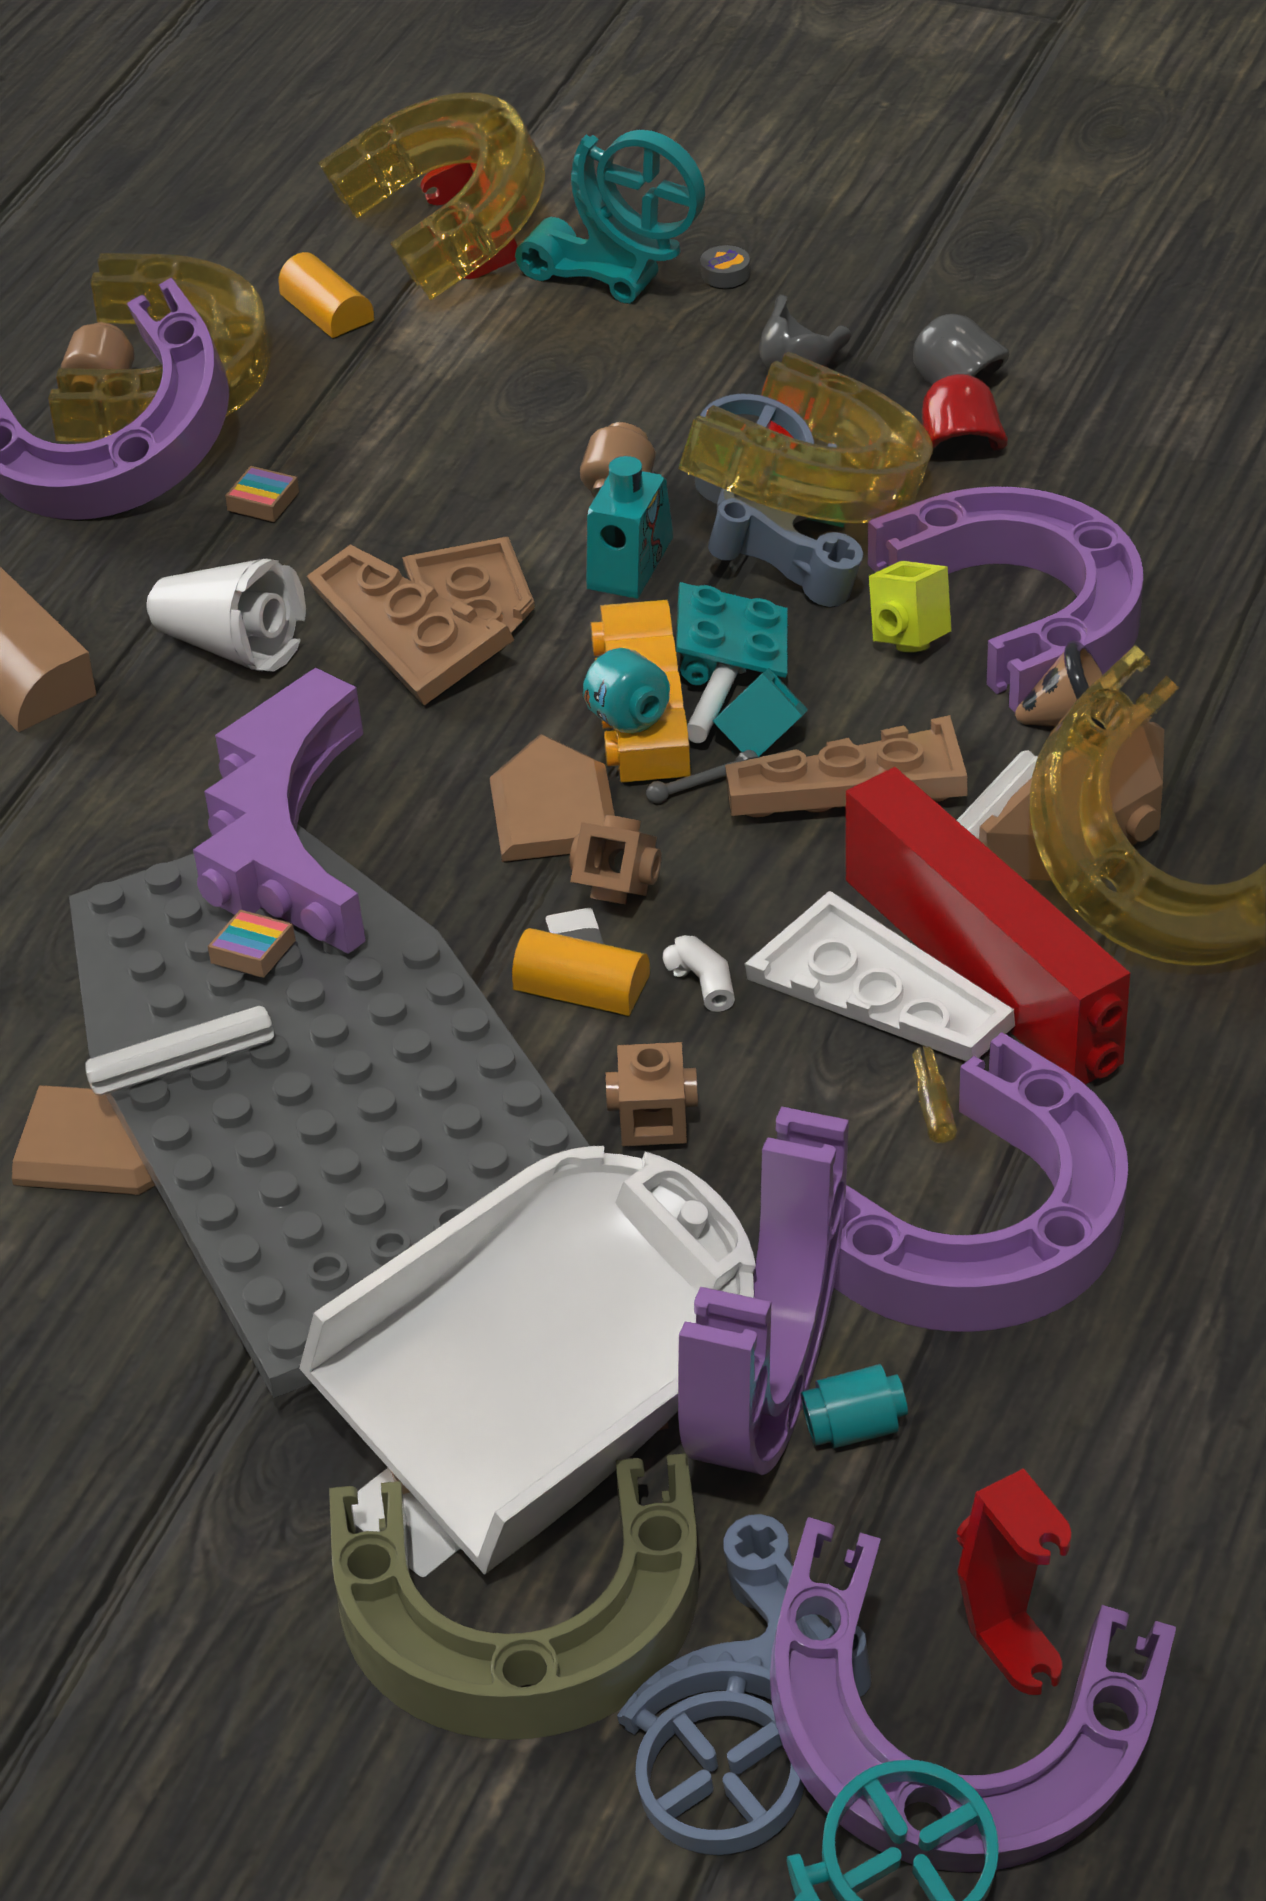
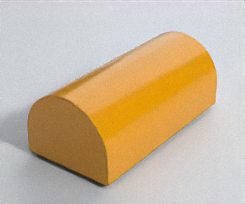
M308 252L298 253L283 265L278 280L280 295L331 338L338 337L374 321V311L371 302L314 254Z
M532 928L526 929L522 934L515 951L512 967L513 990L630 1016L650 976L649 957L645 953Z

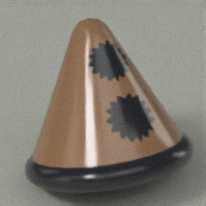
M1079 641L1067 643L1064 652L1018 705L1015 711L1018 722L1024 725L1097 729L1104 732L1115 724L1114 705L1104 676L1090 651Z

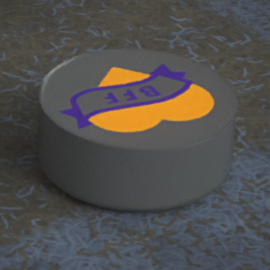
M723 245L710 248L700 258L701 278L705 283L716 288L737 287L746 282L750 277V256L745 250L736 246Z

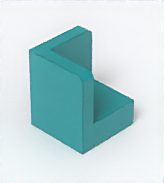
M768 668L729 704L713 722L741 752L753 750L759 757L803 716L808 709Z

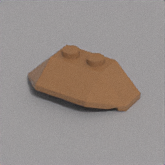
M1131 715L1050 762L1011 796L998 817L991 815L979 827V840L1018 875L1027 880L1072 882L1092 869L1102 867L1115 855L1137 842L1145 841L1155 831L1159 830L1163 789L1164 729L1154 722Z

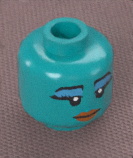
M617 648L607 651L590 666L583 683V697L588 709L597 717L619 732L634 734L645 731L663 715L670 699V684L665 672L637 651Z

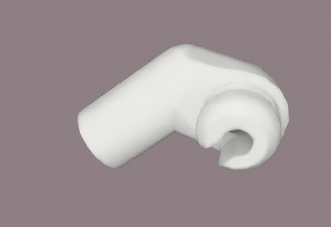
M684 935L677 937L675 944L668 946L664 950L663 962L668 971L673 970L674 976L684 977L692 970L700 978L704 1005L707 1009L720 1012L729 1009L733 1005L735 998L726 959L696 936Z

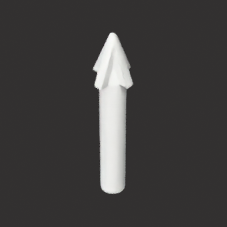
M721 662L717 663L687 725L688 739L690 741L701 743L706 740L713 726V720L717 717L738 672L742 674L746 672V668Z

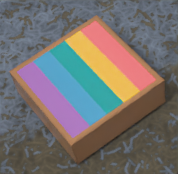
M250 466L225 495L227 511L275 522L299 493L298 479L295 476Z
M239 910L208 945L210 962L264 978L296 941L293 924Z

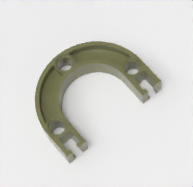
M686 1453L667 1455L669 1491H662L663 1503H653L645 1506L639 1505L637 1477L644 1476L643 1461L639 1458L616 1460L623 1553L613 1580L602 1595L578 1615L555 1626L526 1633H490L465 1627L440 1614L421 1596L410 1577L407 1522L401 1481L381 1483L385 1518L379 1519V1531H364L357 1534L352 1506L358 1504L357 1488L353 1486L329 1488L334 1582L342 1628L355 1661L371 1683L395 1705L422 1721L462 1735L501 1740L540 1738L582 1728L619 1711L645 1681L674 1661L689 1634L697 1609L699 1592L697 1535ZM524 1685H533L530 1687H520Z

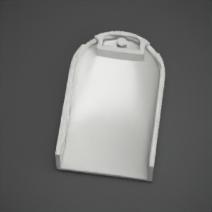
M588 1146L562 1151L543 1158L527 1167L314 1312L299 1369L485 1575L580 1502L616 1470V1460L628 1459L678 1412L679 1333L685 1321L696 1323V1314L694 1313L695 1297L700 1287L753 1298V1271L756 1267L753 1251L740 1221L728 1204L706 1182L682 1166L648 1152L644 1153L642 1159L622 1154L604 1153V1146Z

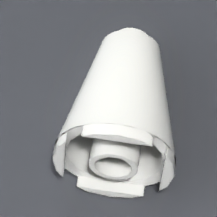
M268 558L164 577L156 582L147 598V612L153 626L158 631L256 671H275L288 663L297 651L301 640L293 638L296 621H305L306 614L304 590L296 571L290 566L281 565L278 560Z

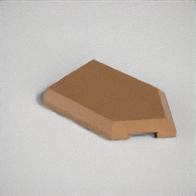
M509 537L403 557V565L410 581L417 583L420 580L434 587L439 596L453 603L459 600L473 607L478 616L488 621L494 618L506 624L511 633L535 608L533 597Z
M543 734L537 736L490 777L502 862L570 854L574 838L580 832L581 822L604 825L605 815L615 816L605 764Z
M40 1085L38 1087L13 1159V1185L139 1195L156 1186L106 1095H95L90 1088Z

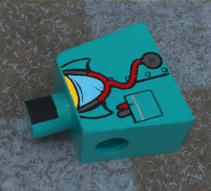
M621 456L609 463V475L588 510L586 584L587 589L638 599L673 539V527L666 479L660 474L642 471V463L637 458Z

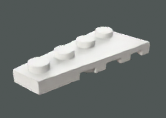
M831 891L827 892L745 963L747 980L964 1061H968L973 1056L980 1058L990 1049V1042L1001 1032L1004 1034L1008 1033L1015 1026L1014 1009Z

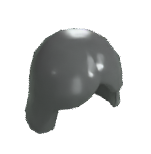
M779 295L775 301L774 311L760 339L759 352L764 367L781 381L804 383L813 380L826 368L836 353L849 342L852 334L844 325L838 326L830 336L811 332L791 316L786 305L787 296Z
M945 314L931 321L918 335L913 349L914 364L923 379L931 385L941 378L954 374H968L974 377L981 370L986 373H994L1005 365L1010 355L1007 348L994 340L973 320L958 314Z

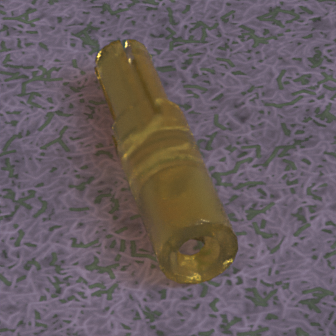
M925 1046L923 1050L931 1080H928L921 1050L917 1048L913 1052V1060L918 1077L916 1086L924 1120L927 1124L928 1136L933 1142L944 1143L955 1137L957 1128L943 1076L939 1074L934 1051L932 1048Z

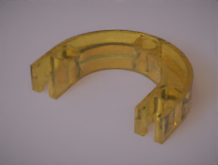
M454 93L412 104L381 119L318 162L339 199L348 205L356 218L422 174L456 163L477 164L473 175L455 197L390 243L410 278L417 286L420 285L430 301L483 265L504 248L521 230L533 213L544 187L545 166L543 158L519 113L509 103L492 95Z
M100 253L98 259L99 272H94L91 278L98 323L136 324L127 303L140 295H144L151 305L146 308L150 317L154 321H160L171 311L159 284L172 277L204 321L222 360L229 384V401L226 417L252 398L259 390L268 373L270 349L263 303L257 291L247 280L224 266L194 257L167 254ZM163 365L141 369L59 368L56 375L58 389H51L48 397L56 441L92 442L112 435L129 425L145 411L155 397L162 380Z
M787 352L784 354L782 362L775 361L770 365L761 396L779 401L794 410L806 422L813 437L827 444H836V447L812 444L788 437L713 405L707 410L706 417L699 415L693 419L678 468L734 494L777 510L825 521L868 523L872 519L915 503L933 451V444L923 425L910 412L891 398L853 378L794 353Z
M1135 645L1080 696L1055 726L1038 755L1030 788V817L1038 852L1050 878L1070 906L1094 929L1120 946L1151 959L1181 965H1211L1240 959L1266 946V863L1249 876L1226 884L1204 885L1180 880L1159 870L1142 857L1125 837L1115 817L1110 798V773L1116 753L1119 748L1159 712L1179 689L1166 676L1149 695L1144 692L1136 700V705L1133 704L1129 697L1119 689L1131 678L1137 669L1142 672L1150 664L1148 656ZM1091 718L1100 721L1106 730L1097 726ZM1101 877L1111 881L1116 887L1117 892L1107 888L1102 882Z

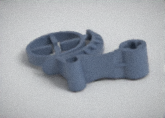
M734 394L713 401L702 411L693 439L695 455L704 468L695 477L696 488L703 497L717 504V515L708 543L710 553L721 560H733L740 553L765 560L781 571L788 579L801 585L810 600L817 604L831 607L845 603L850 597L863 558V551L859 543L852 537L838 532L826 533L815 540L798 533L793 528L795 523L819 511L832 496L841 470L840 448H836V444L828 443L826 450L815 449L813 436L806 422L794 410L774 399L754 394ZM735 414L759 416L754 427L751 442H748L746 445L748 432L745 429L719 420V418ZM772 421L783 427L793 436L800 451L771 439L763 440ZM706 436L738 449L744 448L735 467L721 459L713 451ZM761 442L760 457L790 468L773 474L748 472L755 454L756 445H760ZM810 461L824 464L815 476L798 484L807 473Z
M762 1514L745 1516L736 1520L728 1528L724 1537V1553L731 1590L736 1600L744 1606L756 1609L768 1623L766 1631L761 1636L752 1640L707 1646L674 1660L645 1681L628 1699L617 1715L619 1724L625 1726V1730L636 1734L641 1728L646 1732L637 1754L636 1780L640 1799L647 1817L653 1826L668 1840L682 1848L697 1853L710 1855L733 1854L752 1849L776 1835L792 1818L798 1808L804 1790V1784L791 1764L789 1779L783 1793L776 1803L766 1811L736 1775L742 1773L783 1745L776 1726L773 1706L759 1698L744 1694V1692H749L771 1699L770 1667L772 1648L782 1603L793 1569L787 1531L783 1524L775 1518ZM816 1614L802 1616L796 1621L798 1629L803 1635L812 1640H825L836 1633L833 1625L828 1628ZM856 1625L852 1647V1667L855 1685L859 1697H861L870 1688L871 1673L865 1633ZM697 1693H702L678 1702L677 1704L673 1705L668 1710H666L664 1713H662L659 1717L654 1715L664 1707L670 1705L671 1703ZM715 1716H736L763 1725L762 1729L727 1753L731 1772L723 1776L726 1796L748 1823L730 1829L706 1830L689 1826L675 1819L710 1795L714 1789L710 1771H714L718 1767L716 1751L693 1722ZM676 1734L705 1770L698 1771L656 1800L650 1789L652 1767L661 1748Z

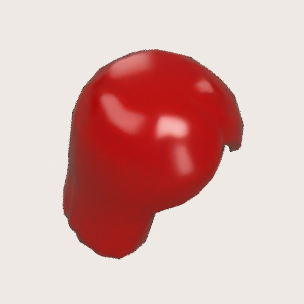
M954 374L937 380L929 388L924 397L922 408L923 440L921 452L924 456H931L932 449L942 441L969 434L987 436L993 450H1001L1008 445L1007 435L1001 424L994 396L990 388L982 380L968 374Z

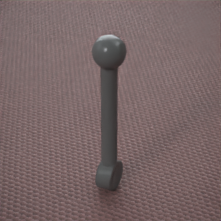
M746 750L738 755L736 761L727 764L759 757L753 750ZM727 764L667 784L654 781L647 787V798L654 804H662L671 794L725 777V765Z

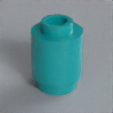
M881 1364L816 1380V1388L800 1392L806 1424L814 1446L831 1442L832 1448L835 1449L896 1433L899 1431L897 1418L908 1415L907 1401L898 1374L886 1377Z

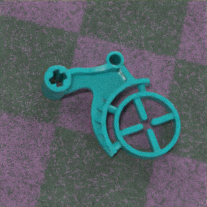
M649 130L627 132L618 137L606 151L596 146L598 138L594 135L590 137L586 134L575 152L571 170V185L574 201L579 215L588 230L589 239L576 237L574 230L566 221L556 217H548L517 247L515 253L516 263L526 276L539 281L547 280L552 275L567 278L586 276L598 279L609 284L611 294L616 300L622 303H631L657 275L658 264L656 261L671 260L680 254L679 242L670 238L685 232L700 215L705 202L703 177L689 153L677 142L658 132ZM631 146L644 147L643 173L613 164L616 151ZM661 154L677 168L687 187L663 180L656 188H650L642 197L641 215L623 199L616 184L639 190L645 182L650 183L660 172ZM594 160L599 162L597 167V177L594 168ZM658 198L688 206L687 217L674 223L658 222Z
M895 1760L873 1766L854 1777L834 1800L824 1826L822 1862L804 1866L799 1853L787 1856L789 1876L796 1895L793 1901H821L813 1885L828 1882L837 1901H863L858 1897L857 1892L899 1868L902 1856L901 1851L896 1847H891L842 1875L836 1857L835 1836L847 1810L856 1800L864 1796L891 1840L896 1844L904 1843L907 1837L908 1826L882 1785L905 1781L934 1786L945 1791L963 1805L920 1831L918 1846L921 1850L930 1851L971 1826L977 1825L984 1847V1868L978 1883L963 1901H985L995 1876L999 1850L997 1830L991 1812L979 1793L967 1781L942 1766L919 1760ZM924 1854L916 1855L913 1860L912 1873L929 1900L955 1901L928 1857Z

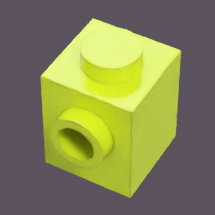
M899 561L869 575L873 641L896 644V649L902 652H917L928 649L930 642L951 632L948 566Z

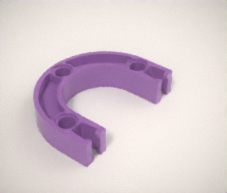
M172 277L159 284L171 311L160 321H154L150 317L146 308L151 305L144 295H140L127 303L142 338L163 365L162 380L155 397L145 411L129 425L112 435L82 444L51 443L39 439L26 431L0 396V493L6 499L32 513L57 519L81 520L110 516L143 505L162 495L184 479L209 452L221 431L227 413L229 401L227 374L207 326Z
M979 487L934 496L868 521V565L875 572L899 561L948 566V574L977 565L1012 564L1045 572L1062 581L1076 594L1077 598L1059 612L988 640L987 685L996 694L1006 691L1007 684H1010L1009 708L1014 713L1018 705L1064 652L1068 642L1079 641L1094 657L1104 677L1124 661L1135 644L1140 627L1143 590L1141 558L1129 536L1116 523L1094 508L1062 495L1029 488Z
M1003 1032L990 1042L989 1072L984 1070L985 1062L976 1056L971 1057L960 1067L959 1112L1030 1156L1046 1172L1053 1184L1054 1191L1039 1210L1013 1226L985 1234L949 1235L927 1231L908 1224L846 1185L841 1244L833 1288L870 1311L904 1324L943 1331L974 1332L1019 1325L1052 1313L1076 1299L1102 1275L1119 1246L1125 1216L1128 1159L1124 1139L1117 1122L1105 1104L1083 1082Z
M781 1107L777 1115V1139L768 1137L762 1149L761 1215L756 1267L753 1276L754 1296L752 1298L700 1287L694 1300L696 1323L685 1321L679 1333V1431L683 1449L686 1455L693 1460L764 1475L770 1472L777 1464L791 1438L802 1409L800 1392L809 1389L815 1369L835 1282L845 1209L849 1120Z
M808 1517L782 1603L773 1643L770 1667L771 1701L783 1747L795 1772L808 1792L828 1813L839 1792L863 1771L885 1762L913 1759L898 1750L876 1728L860 1700L853 1675L852 1647L855 1629L881 1539L860 1533L855 1551L847 1550L844 1565L855 1569V1572L846 1590H839L829 1584L815 1583L809 1577L812 1558L820 1557L824 1540L831 1542L835 1526ZM1102 1605L1090 1629L1069 1717L1061 1734L1039 1755L1013 1769L987 1775H959L979 1793L989 1808L995 1822L999 1843L996 1870L1034 1861L1056 1851L1078 1837L1092 1825L1113 1802L1135 1767L1148 1740L1158 1706L1176 1627L1155 1621L1146 1638L1138 1636L1134 1652L1148 1658L1141 1679L1137 1680L1126 1673L1111 1672L1106 1667L1108 1646L1117 1628L1126 1629L1129 1614ZM809 1614L821 1615L833 1624L836 1633L825 1640H812L803 1635L798 1629L796 1621L802 1616ZM1102 1702L1113 1703L1119 1706L1128 1717L1129 1728L1117 1731L1102 1726L1095 1717L1093 1706ZM908 1781L882 1785L908 1826L907 1837L902 1844H896L891 1840L864 1796H861L852 1804L840 1822L844 1829L881 1852L891 1847L898 1848L902 1854L901 1860L913 1864L916 1855L924 1854L928 1857L935 1870L983 1872L984 1847L976 1824L930 1851H923L919 1848L920 1831L913 1828L907 1821L904 1808L915 1802H926L936 1807L942 1817L963 1806L954 1797L934 1786Z

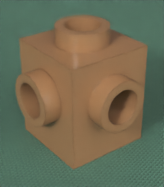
M605 815L604 825L581 822L580 832L574 838L570 852V868L572 870L570 882L592 886L590 898L626 905L628 893L646 896L648 884H655L661 866V850L655 848L657 837L639 832L641 821L624 817ZM624 850L621 871L619 872L615 868L614 860L616 855Z
M682 1042L617 1045L618 1072H606L607 1111L620 1110L622 1146L687 1143L685 1107H698L696 1068H683Z

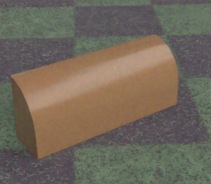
M0 567V714L17 732H20L96 696L89 652Z

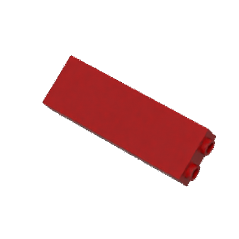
M892 767L846 790V881L919 949L1014 1009L1015 1026L1010 1032L1027 1048L1061 1067L1084 1084L1096 1078L1106 1077L1114 1072L1118 1066L1124 1064L1130 972L898 768Z

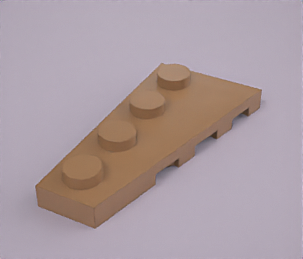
M351 544L306 576L314 591L423 705L429 703L514 640L506 624L494 618L488 621L478 616L473 607L459 600L453 603L439 596L434 587L420 580L414 583L402 577L399 569Z
M948 715L931 719L930 730L908 734V730L904 725L881 730V741L863 745H855L849 738L827 742V746L821 749L818 755L809 757L795 749L725 765L726 788L731 815L765 817L773 812L796 810L823 812L832 807L846 806V790L892 767L898 768L935 802L944 801L949 797L967 796V773L951 717Z

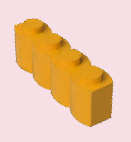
M668 600L600 605L601 622H591L593 655L601 656L607 651L617 648L635 650L662 669L670 684V699L666 710L654 725L645 731L634 734L619 732L616 729L614 731H604L607 766L618 765L620 782L690 776L688 730ZM602 720L603 729L613 728Z

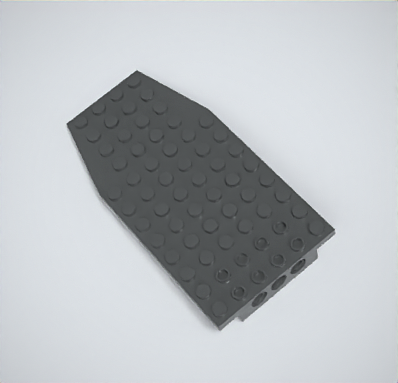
M298 824L296 833L304 849L328 874L358 893L365 942L349 954L325 941L313 938L305 930L293 925L296 941L264 978L212 964L210 962L208 945L235 915L221 907L211 905L202 897L197 885L198 872L194 854L168 863L155 864L147 870L112 882L99 883L91 889L69 896L90 1059L255 1006H263L270 1016L274 1038L268 1043L106 1094L273 1398L312 1383L299 1368L314 1312L527 1167L555 1153L590 1146L439 931ZM260 908L255 912V914L288 922L280 917L272 916L264 908Z

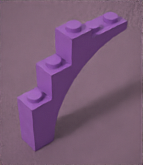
M314 668L215 735L220 758L219 770L223 779L204 791L209 813L208 826L213 836L193 849L198 872V889L208 903L215 907H221L234 915L239 910L255 913L260 908H264L272 916L280 917L308 932L313 938L325 941L347 954L365 942L358 893L328 874L304 849L296 830L300 810L314 782L336 756L363 735L358 695L355 686Z

